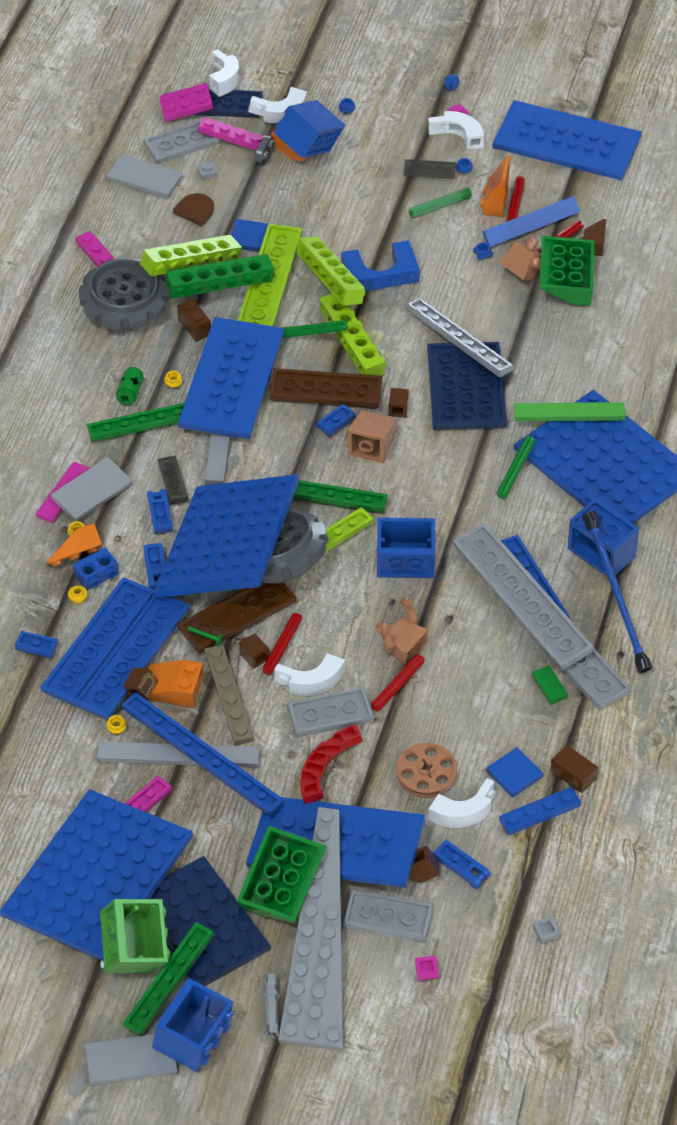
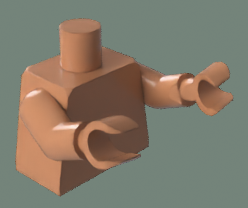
M530 236L524 242L516 241L512 243L510 249L499 263L522 280L533 281L536 271H540L541 253L535 250L539 240Z
M405 596L400 601L405 607L407 615L405 620L398 619L393 626L381 621L375 628L381 635L384 650L387 653H391L404 665H407L428 642V630L416 625L418 616L414 607L411 606L414 600L410 598L408 601Z

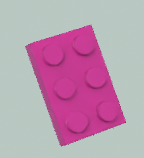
M207 83L159 96L165 122L214 109Z

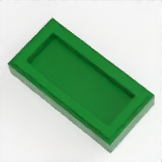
M550 665L532 672L534 681L549 705L568 698L566 690Z

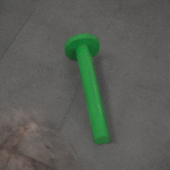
M191 626L188 627V631L216 641L218 646L222 642V634L215 636Z

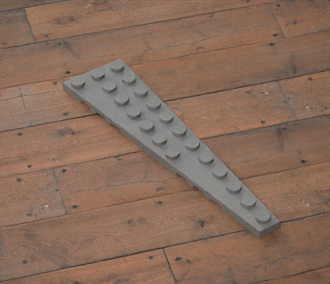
M318 807L313 841L326 845L327 848L300 911L278 1040L279 1043L343 1051L339 810Z

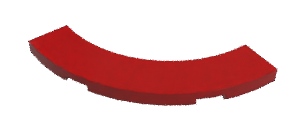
M356 724L334 733L333 737L326 742H321L307 758L302 768L300 781L304 805L324 798L321 781L329 763L342 751L363 742Z

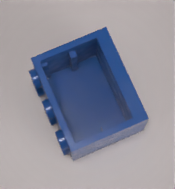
M318 100L288 106L284 112L285 115L277 123L274 133L300 157L307 158L330 152L346 125Z
M594 498L570 519L567 549L607 576L594 537L591 536L582 519L583 514L596 511L599 518L600 535L612 565L611 567L614 574L617 575L636 557L639 527Z
M378 518L377 578H434L435 518Z
M188 977L157 1023L152 1048L198 1072L201 1066L205 1067L207 1065L212 1049L216 1050L221 1042V1035L223 1033L227 1034L232 1025L230 1020L234 1015V1011H232L234 1002Z

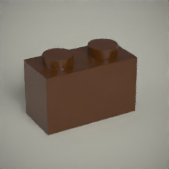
M193 298L177 305L178 321L195 342L208 337L211 320Z
M566 745L551 759L550 771L555 777L561 778L570 787L583 793L597 779L598 766Z

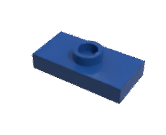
M342 404L316 422V427L330 437L354 420L356 413Z
M21 630L14 646L15 650L52 658L59 642L55 638Z

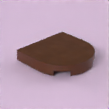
M190 194L185 196L173 208V214L202 226L212 216L214 202L205 194Z

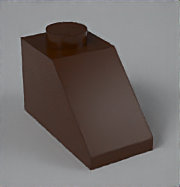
M602 219L584 229V235L580 236V239L595 240L594 255L603 256L606 219Z
M427 845L417 850L409 881L424 882L440 875L438 859Z

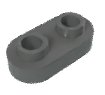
M264 135L257 148L255 162L263 164L264 161L268 160L269 151L273 150L275 144L272 136Z

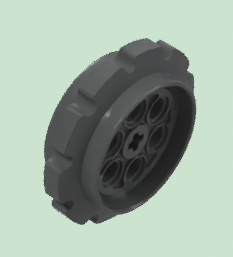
M128 258L106 261L100 267L91 269L84 276L83 285L79 287L80 305L83 306L84 314L94 323L101 322L103 327L115 330L143 327L148 325L151 319L156 320L166 310V302H169L170 295L165 285V274L150 276L140 265L141 260Z
M288 510L262 582L283 583L291 581L305 574L321 559L326 551L325 543L328 542V534L323 522H319L317 516L308 512Z

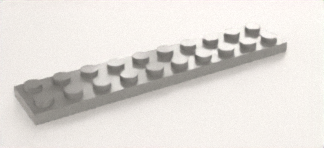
M485 522L453 541L454 547L561 671L594 651V646Z

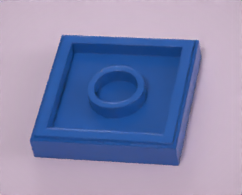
M236 219L231 236L242 247L241 249L260 252L268 223Z
M518 747L486 768V772L512 798L543 778L544 774Z

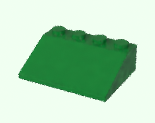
M542 236L539 289L571 304L591 306L595 240Z
M268 826L238 896L237 903L239 907L259 916L295 923L327 846Z

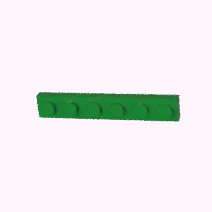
M185 403L87 424V430L90 440L94 442L177 424Z
M300 480L293 499L354 509L362 507L367 511L384 513L388 494Z
M197 922L193 925L169 958L168 963L164 965L122 1023L125 1029L137 1036H143L214 937L212 930Z

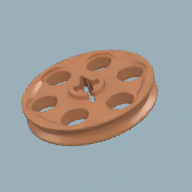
M435 743L415 744L407 748L399 756L396 765L397 779L401 787L414 796L422 798L437 797L438 794H444L454 785L457 778V762L453 754L441 745ZM427 751H434L436 755L429 757L425 753ZM408 756H415L417 760L409 762L406 758ZM442 762H449L451 766L443 768L440 764ZM424 764H425V767H426L428 770H430V778H429L428 772H426V770H424ZM405 772H410L413 774V776L409 779H406L402 776V774ZM439 778H445L448 782L442 785L436 781ZM425 783L428 785V788L421 790L417 786Z

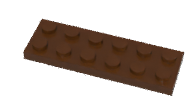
M274 368L270 400L379 408L383 376Z
M261 582L260 587L244 588L177 623V627L199 654L205 648L215 646L216 641L188 631L189 626L215 636L222 634V641L292 605L297 602V598L284 582Z

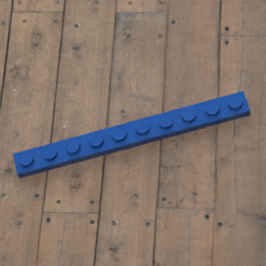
M135 692L122 704L124 711L271 817L284 805L283 798Z

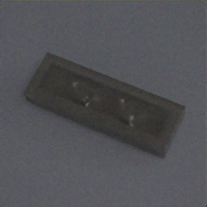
M405 159L404 176L455 179L456 162Z
M176 455L157 459L170 505L188 502L187 491Z

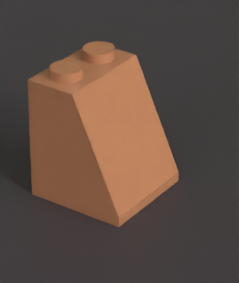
M361 411L348 429V455L384 463L397 432V419Z

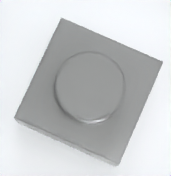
M213 161L197 164V171L202 181L218 177V171Z
M552 916L533 922L532 927L541 944L561 937V931Z

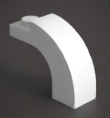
M219 50L213 51V66L219 71L209 75L210 90L220 97L231 92L238 85L239 63L234 55L227 57Z
M291 87L288 96L278 102H271L252 96L248 112L264 116L263 122L278 123L285 115L284 112L288 106L304 103L307 91Z
M444 111V116L428 118L429 135L453 133L464 139L467 150L484 148L483 129L471 116L460 112Z
M327 653L322 663L310 671H297L277 664L274 669L275 681L281 685L289 686V693L293 695H318L330 690L340 681L345 672V660Z
M487 778L477 794L466 801H454L438 794L429 807L428 820L449 828H463L477 824L491 812V804L496 792L494 790V781Z

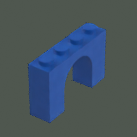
M409 240L392 243V257L395 265L384 271H375L367 268L362 262L358 249L341 252V262L362 284L365 291L419 282L420 269Z

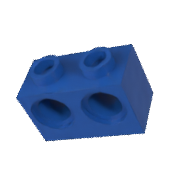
M106 547L73 564L74 577L86 590L95 588L119 574L118 562Z

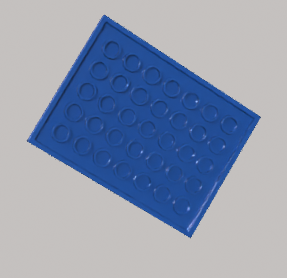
M593 389L574 403H602L609 401ZM628 416L625 417V420L547 421L526 435L535 439V443L526 460L583 507L596 498L634 524L677 493V455ZM525 437L514 444L515 451L518 452Z
M284 475L197 486L153 593L156 598L260 587L300 481L298 475Z
M89 789L2 906L0 916L104 961L100 910L114 899H150L194 837L193 831Z

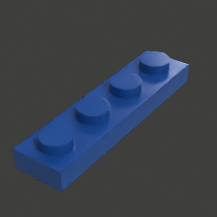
M569 787L500 815L499 822L509 836L581 807V801L573 788Z

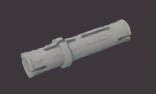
M270 973L263 976L264 992L262 993V999L265 1002V1036L275 1038V1036H279L277 1007L279 992H277V975Z

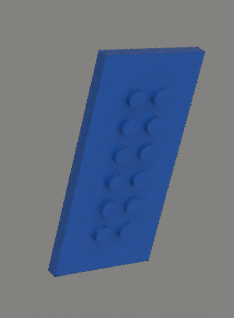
M513 100L492 143V148L622 181L641 139L642 131Z
M214 317L178 421V427L250 439L284 336V328Z
M123 577L41 685V691L109 720L129 694L123 685L133 667L147 668L177 628V623L181 622L188 613L190 605L170 596L156 598L153 589Z
M281 797L284 799V805L271 817L262 812L246 860L247 867L251 868L268 826L313 841L318 807L338 809L340 823V879L407 888L426 822L424 814L317 801L304 805L301 799Z

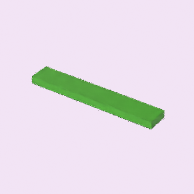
M624 402L514 403V421L625 420L626 417Z

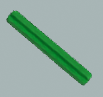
M465 188L409 208V214L414 218L465 200L472 196V191L470 188Z
M346 320L282 327L284 328L283 338L346 331L348 323Z
M526 436L496 492L499 498L505 499L535 443L533 437Z

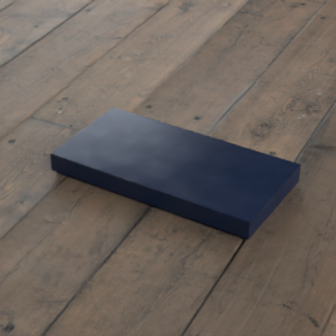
M209 89L214 109L193 114L201 116L260 118V115L250 113L248 110L252 96L262 99L263 91L232 90L219 97Z

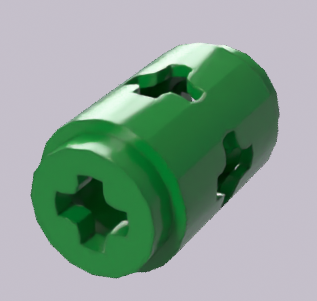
M129 367L124 371L116 390V399L119 403L131 405L136 401L144 381L143 372L140 369Z

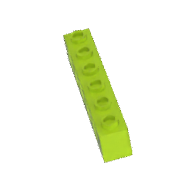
M231 235L144 249L140 265L150 276L166 274V271L238 259L242 247Z
M318 236L299 238L297 254L343 306L362 304L365 288Z
M333 294L320 297L319 310L327 322L347 321L348 329L346 331L334 332L359 373L362 375H385L386 360L383 356H380L377 346L371 342L370 335L364 331L361 321L356 319L354 310L350 309L349 306H343Z

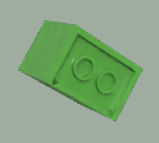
M114 899L100 910L105 973H153L168 963L170 951L166 943L168 930L164 922L166 909L163 906L162 899Z

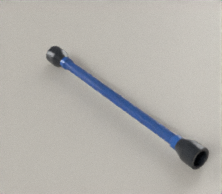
M587 512L582 515V519L591 536L594 537L612 591L617 600V605L634 648L637 672H647L653 667L649 657L641 648L629 617V612L600 535L597 512Z

